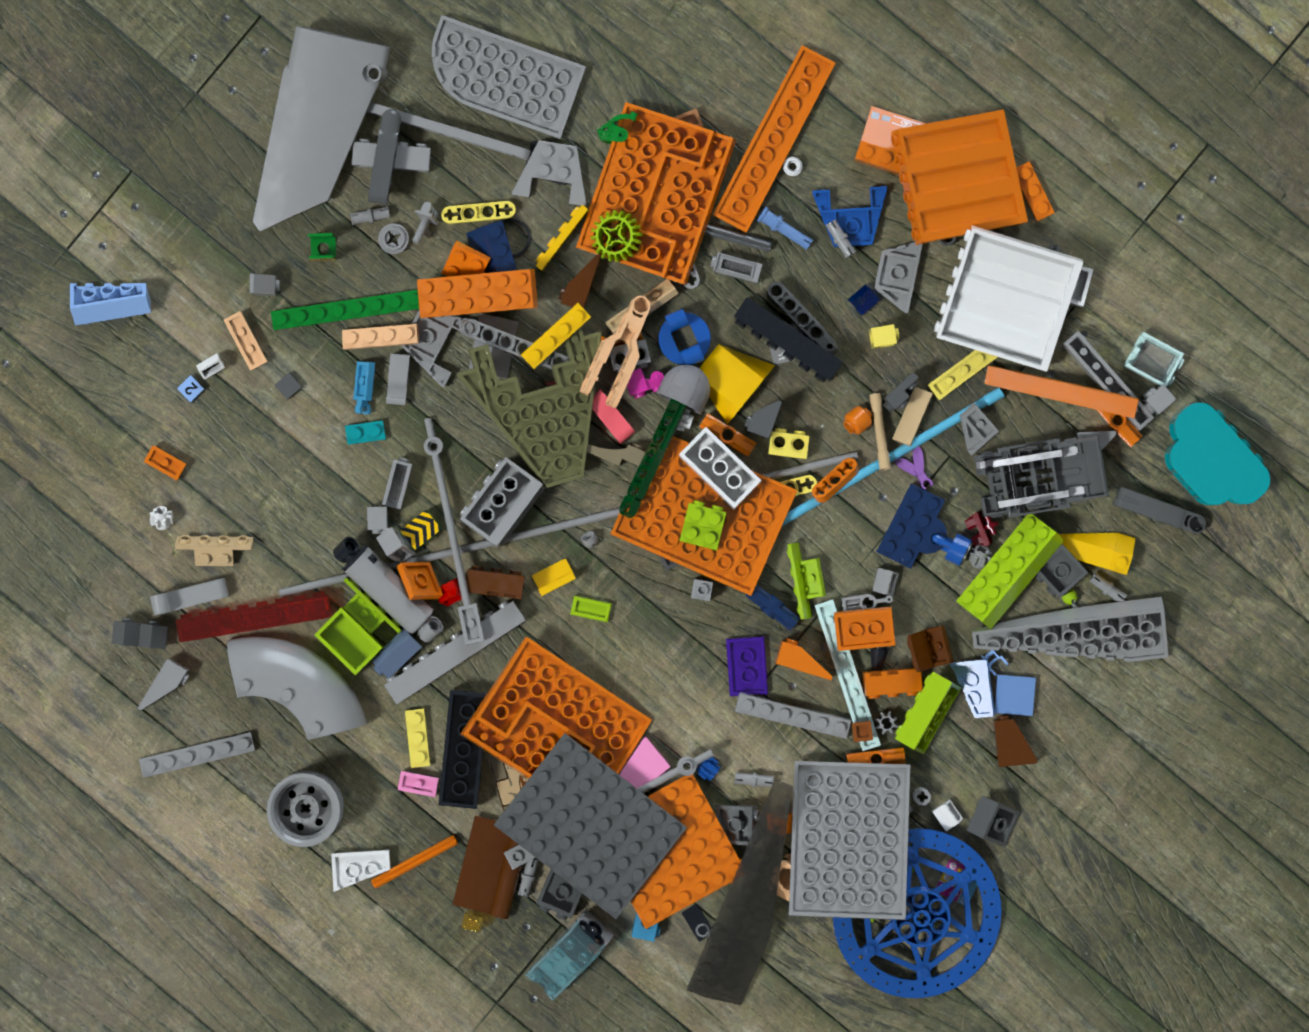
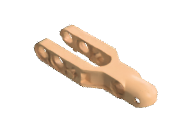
M634 297L623 315L616 333L601 341L580 388L581 393L589 396L594 383L599 379L597 376L602 365L606 363L615 341H624L628 347V352L605 402L606 405L614 409L619 404L640 357L637 338L651 306L646 297Z

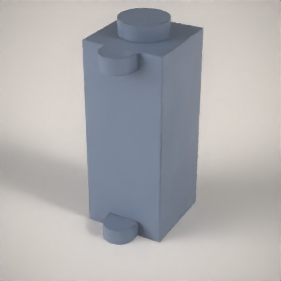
M403 628L372 659V662L375 664L373 668L380 676L384 674L389 679L422 646L412 634H409Z

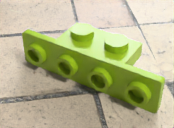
M799 543L788 544L787 555L791 562V576L794 578V594L798 600L797 611L801 620L812 618L809 599L826 596L820 559L802 561Z
M346 577L343 579L356 593L343 608L370 634L383 621H386L398 634L401 632L399 629L401 625L393 618L390 620L385 615L387 612L379 604L375 606L371 602L372 598L365 591L363 593L357 589L358 584L351 578L349 580Z

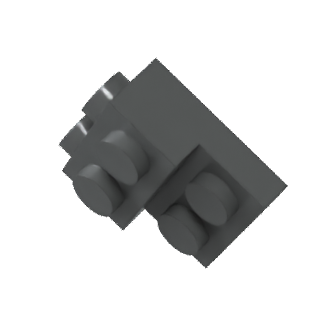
M914 372L906 377L883 399L885 402L883 406L890 413L895 409L901 410L909 403L906 399L910 396L905 390L909 392L918 384L916 380L919 377Z
M1061 544L1036 574L1035 578L1040 583L1044 581L1049 586L1046 590L1053 597L1057 595L1061 598L1088 572L1067 548Z
M716 805V817L731 844L751 846L757 844V841L761 838V831L757 829V822L761 820V812L758 810V806Z
M550 869L536 904L539 905V910L549 913L550 910L556 912V917L566 921L567 918H572L582 893Z

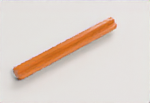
M452 835L376 876L371 880L374 888H378L458 844L456 837Z

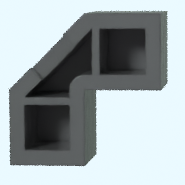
M122 618V621H114L111 644L166 649L168 626L160 625V621L149 620V624L133 622L132 618Z

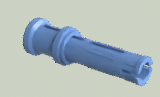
M765 207L757 221L763 222L772 231L777 230L807 250L813 239H810L782 221V216L773 214L768 210V207Z

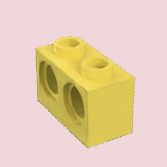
M894 324L875 327L869 330L872 349L894 346L900 339L898 328H894Z
M775 428V432L771 431L768 455L807 459L809 436L805 435L806 432L794 430V434L786 433L787 429ZM776 437L784 439L785 444L783 447L778 448L774 445ZM800 439L803 441L804 446L801 450H796L793 447L794 440Z

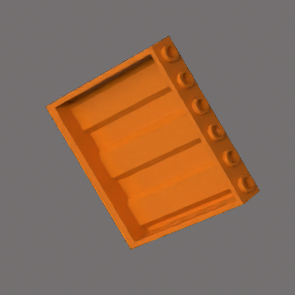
M1004 109L900 128L892 132L891 142L895 146V161L900 169L899 180L903 184V198L908 207L907 217L912 225L911 236L916 245L965 236L966 230H970L971 226L991 231L1028 222Z

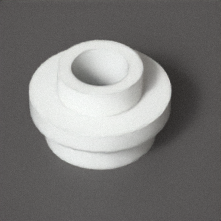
M796 157L787 158L783 164L784 172L789 176H797L802 170V162ZM791 163L796 165L795 170H790L789 165Z

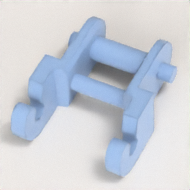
M991 650L985 656L981 655V658L988 659L993 654L996 656L989 663V671L996 676L997 674L991 669L992 664L998 659H1001L1006 665H1009V663L1002 655L998 656L995 653L996 650Z

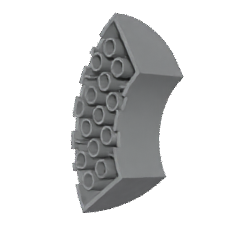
M241 637L227 641L228 658L237 698L260 696L282 704L299 720L308 740L368 724L362 705L352 687L333 665L317 653L296 643L272 637Z

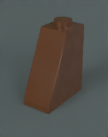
M1009 715L997 716V720H993L997 766L1036 764L1037 759L1014 719L1009 718Z

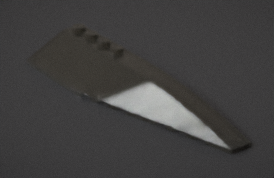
M775 779L688 981L687 990L705 998L741 1005L771 935L793 786Z

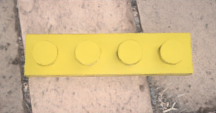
M974 350L928 384V387L936 398L940 400L995 360L997 356Z

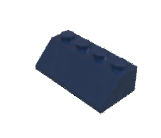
M502 221L485 225L466 233L471 248L491 257L484 273L517 270Z

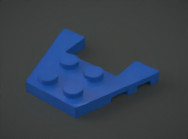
M887 186L869 188L871 207L831 210L830 190L812 191V195L825 227L836 219L844 234L848 235L847 239L852 246H867L873 244ZM826 228L833 247H839L838 244L835 245L833 236L828 228Z

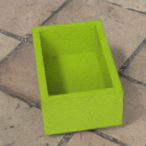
M343 607L314 634L354 675H357L383 648Z

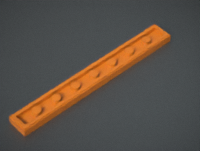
M988 365L984 383L1130 418H1135L1139 403L1138 398L994 365Z

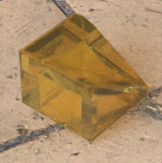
M465 912L461 928L479 932L481 931L483 918L468 915Z

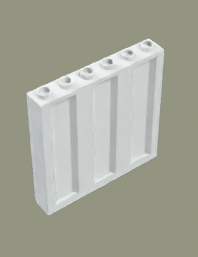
M971 226L970 230H966L964 241H966L965 247L960 248L957 259H960L959 266H955L953 269V284H949L946 291L948 296L947 302H943L940 309V314H943L941 321L937 320L934 332H937L936 338L1047 372L1083 265V260Z

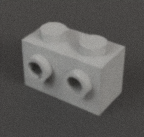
M1160 385L1157 388H1150L1143 394L1144 399L1141 402L1154 416L1165 410L1176 398L1164 385Z

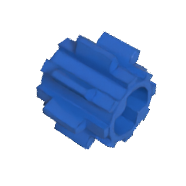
M711 757L698 764L696 770L699 772L698 775L704 780L707 778L711 781L721 768L717 765L719 762Z

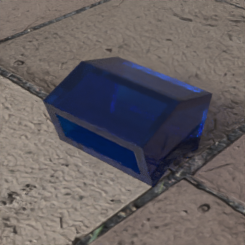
M865 284L847 300L859 315L862 316L880 299Z

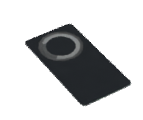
M697 904L682 912L683 917L699 942L714 933Z

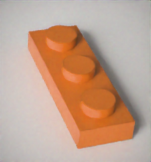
M1030 161L1017 167L1021 191L1036 221L1038 222L1054 214L1055 212Z

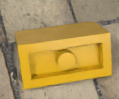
M566 559L532 575L541 596L576 579Z

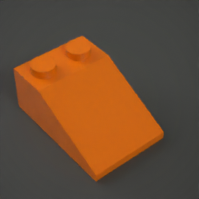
M786 638V641L781 640L775 660L776 664L832 680L833 677L799 646L797 641Z

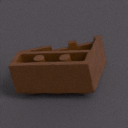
M472 566V569H467L466 583L468 593L523 599L525 576H522L520 571L510 570V574L502 573L503 569L491 568V572L483 571V567Z

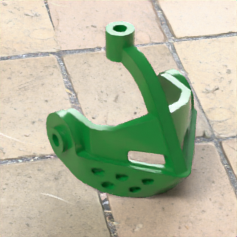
M631 111L630 115L620 114L613 117L597 129L600 141L611 144L612 141L625 142L628 139L627 130L617 126L615 123L622 119L636 121L638 114Z

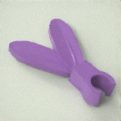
M919 446L913 450V463L904 458L895 460L900 469L917 477L923 490H926L923 482L928 481L930 486L933 485L931 479L924 473L923 452Z

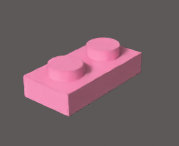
M401 771L398 790L436 797L439 778Z

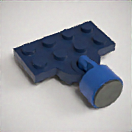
M910 484L877 553L911 569L919 552L934 554L939 550L947 552L945 560L960 566L964 564L973 543L972 540L960 534H957L954 540L947 537L946 527L937 518L945 500Z

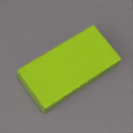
M574 596L570 615L608 622L612 604Z

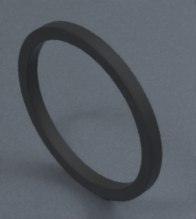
M506 219V220H503V221H502L503 224L506 223V222H517V223L521 224V225L526 229V231H527V234H528L527 245L525 246V248H524L521 252H519V253H517V254H512L513 257L520 256L521 254H523V253L528 249V247H529V245H530V241H531L530 231H529L528 227H527L523 222H521L520 220H517V219Z

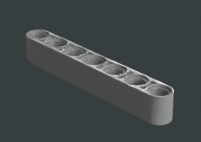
M464 320L459 325V331L464 337L488 344L490 347L521 359L524 358L519 352V346L523 343L527 349L533 344L476 320ZM468 323L473 325V331L470 334L466 331ZM486 330H489L491 333V338L488 341L483 336ZM503 337H506L509 341L506 347L501 345ZM553 351L539 366L552 370L551 365H554L555 358H560L561 362L568 361L569 358Z

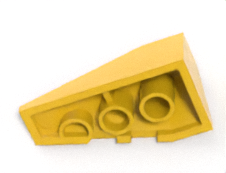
M1120 533L1058 534L1064 540L1062 544L1077 561L1127 575L1133 557L1136 538Z

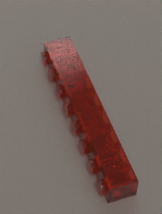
M323 591L313 593V597L306 598L305 595L294 596L292 601L281 598L275 599L274 604H268L267 601L257 602L256 607L249 608L248 604L239 605L237 610L230 611L229 607L218 609V613L211 614L210 610L199 612L200 616L192 617V613L180 615L181 619L176 620L180 643L331 618L333 614L330 596L325 595Z

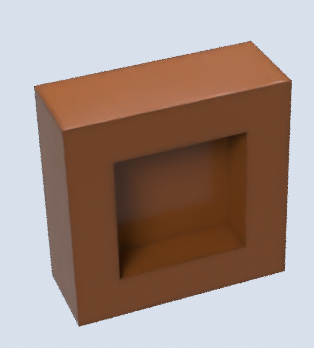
M871 721L851 723L853 742L873 740Z

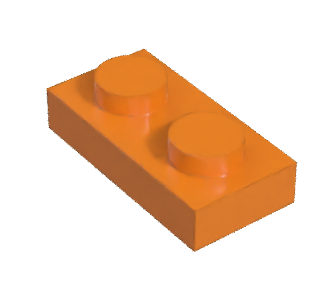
M154 445L143 461L178 481L187 465Z

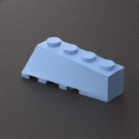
M70 283V310L75 326L151 313V300L146 283H122L120 286H114L112 283H104V286H94L93 283L77 286V283Z

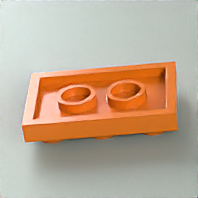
M892 607L834 612L838 651L896 645Z

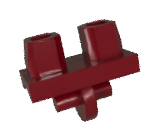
M981 511L972 514L970 518L965 520L968 530L975 527L978 528L979 534L971 537L974 547L992 544L993 541L990 533L991 535L997 534L994 526L999 525L998 521L992 522L990 516L985 517V523Z

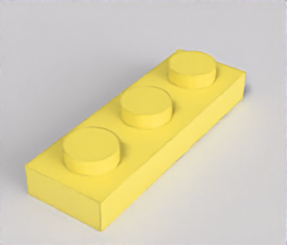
M425 709L405 710L411 768L430 766Z

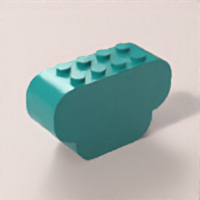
M1193 403L1181 408L1170 421L1169 433L1174 441L1167 447L1164 459L1169 471L1192 497L1203 505H1220L1226 501L1233 504H1250L1265 494L1270 485V475L1267 468L1262 464L1264 460L1259 454H1253L1250 450L1251 445L1245 439L1241 440L1237 434L1239 432L1232 424L1228 425L1224 421L1226 417L1219 410L1215 411L1213 407L1206 403Z

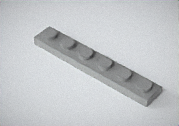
M739 692L735 712L845 739H847L851 719L742 692Z
M252 732L141 758L139 763L143 778L256 751Z

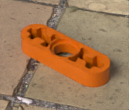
M847 458L819 481L812 489L815 500L819 503L828 501L859 472L857 462L853 458ZM840 477V481L838 483H831V480L833 478Z

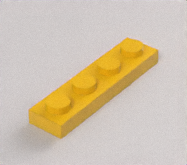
M581 205L580 208L576 206L570 214L572 219L568 223L564 222L558 230L561 232L557 238L553 237L547 244L549 249L546 253L541 252L535 261L537 262L536 267L539 270L543 271L587 214L588 209L585 206Z
M577 303L529 346L521 356L535 369L589 320L591 316Z

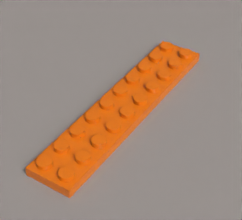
M803 45L801 46L713 216L747 233L834 68L835 62Z

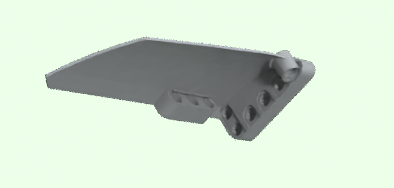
M296 26L289 62L284 68L253 217V223L259 231H263L329 201L379 84L387 78L386 65L391 47L313 28ZM375 69L379 71L377 79L373 75Z

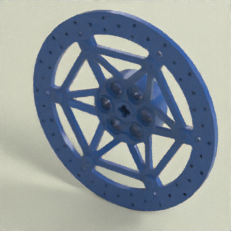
M909 829L908 844L912 842V845L908 846L906 920H890L876 937L872 939L870 919H864L866 944L862 947L858 946L855 939L852 918L833 917V928L843 957L853 971L866 983L893 996L926 998L958 987L973 976L984 964L998 937L1002 914L1001 899L992 871L982 857L968 844L941 831ZM918 848H930L947 853L960 861L965 866V869L959 873L918 855ZM919 863L951 875L953 879L930 889L921 872ZM912 866L919 879L920 886L911 887ZM973 880L976 881L982 900V922L979 931L974 930L972 927L968 884ZM955 885L945 901L939 893ZM961 888L965 926L952 918L949 910L950 904ZM922 894V899L919 902H915V896ZM935 901H939V907L932 909V904ZM922 913L924 917L918 920L917 917H920L919 914ZM941 920V925L938 928H934L935 921ZM950 923L961 932L948 931ZM908 924L909 929L906 932H901V927ZM891 929H894L898 935L896 938L879 943ZM921 932H926L924 939H918V935ZM943 937L960 938L929 962L933 944L939 942ZM906 942L911 947L916 964L881 951V949ZM965 943L973 944L965 957L955 966L939 975L931 977L930 970ZM917 947H926L923 960H921ZM874 955L915 971L917 977L916 979H905L890 975L873 965L869 959Z

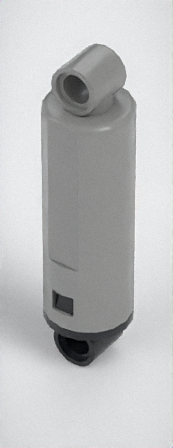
M346 537L333 549L334 557L339 562L345 563L342 570L409 634L417 631L418 637L421 640L430 642L442 632V622L437 617L431 616L434 609L424 599L410 600L401 577L366 544L359 548V544L354 538Z

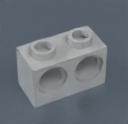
M645 339L637 341L638 350H642L645 353L644 359L637 361V369L648 367L647 363H651ZM626 344L615 346L610 352L613 371L619 372L621 365L615 362V357L618 354H623L626 357L628 352Z
M393 527L384 529L380 533L381 535L376 538L387 557L398 563L405 562L416 554L403 534Z

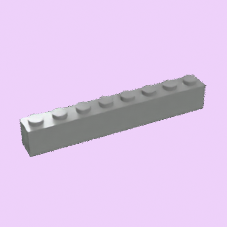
M507 600L499 605L500 610L493 613L491 610L482 616L484 618L481 622L484 642L465 645L464 636L459 631L450 637L452 641L448 644L442 642L434 648L436 652L429 655L427 652L418 658L420 662L413 666L410 663L402 669L404 673L397 676L395 673L389 679L387 678L386 681L388 683L384 686L395 703L398 704L524 622L526 619L514 601L510 603Z

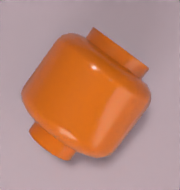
M856 406L845 414L843 425L849 433L859 435L872 425V414L867 408Z

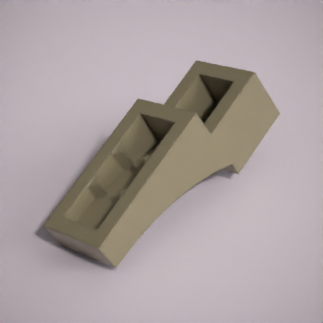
M635 443L632 446L628 445L625 449H604L587 444L588 453L620 466L622 459L639 466L645 454L643 451L644 447Z

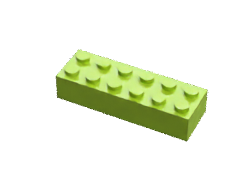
M1033 514L1027 515L956 602L985 626L992 629L1064 540L1057 532Z

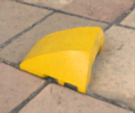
M718 344L699 369L704 372L709 380V397L725 423L728 424L775 365Z

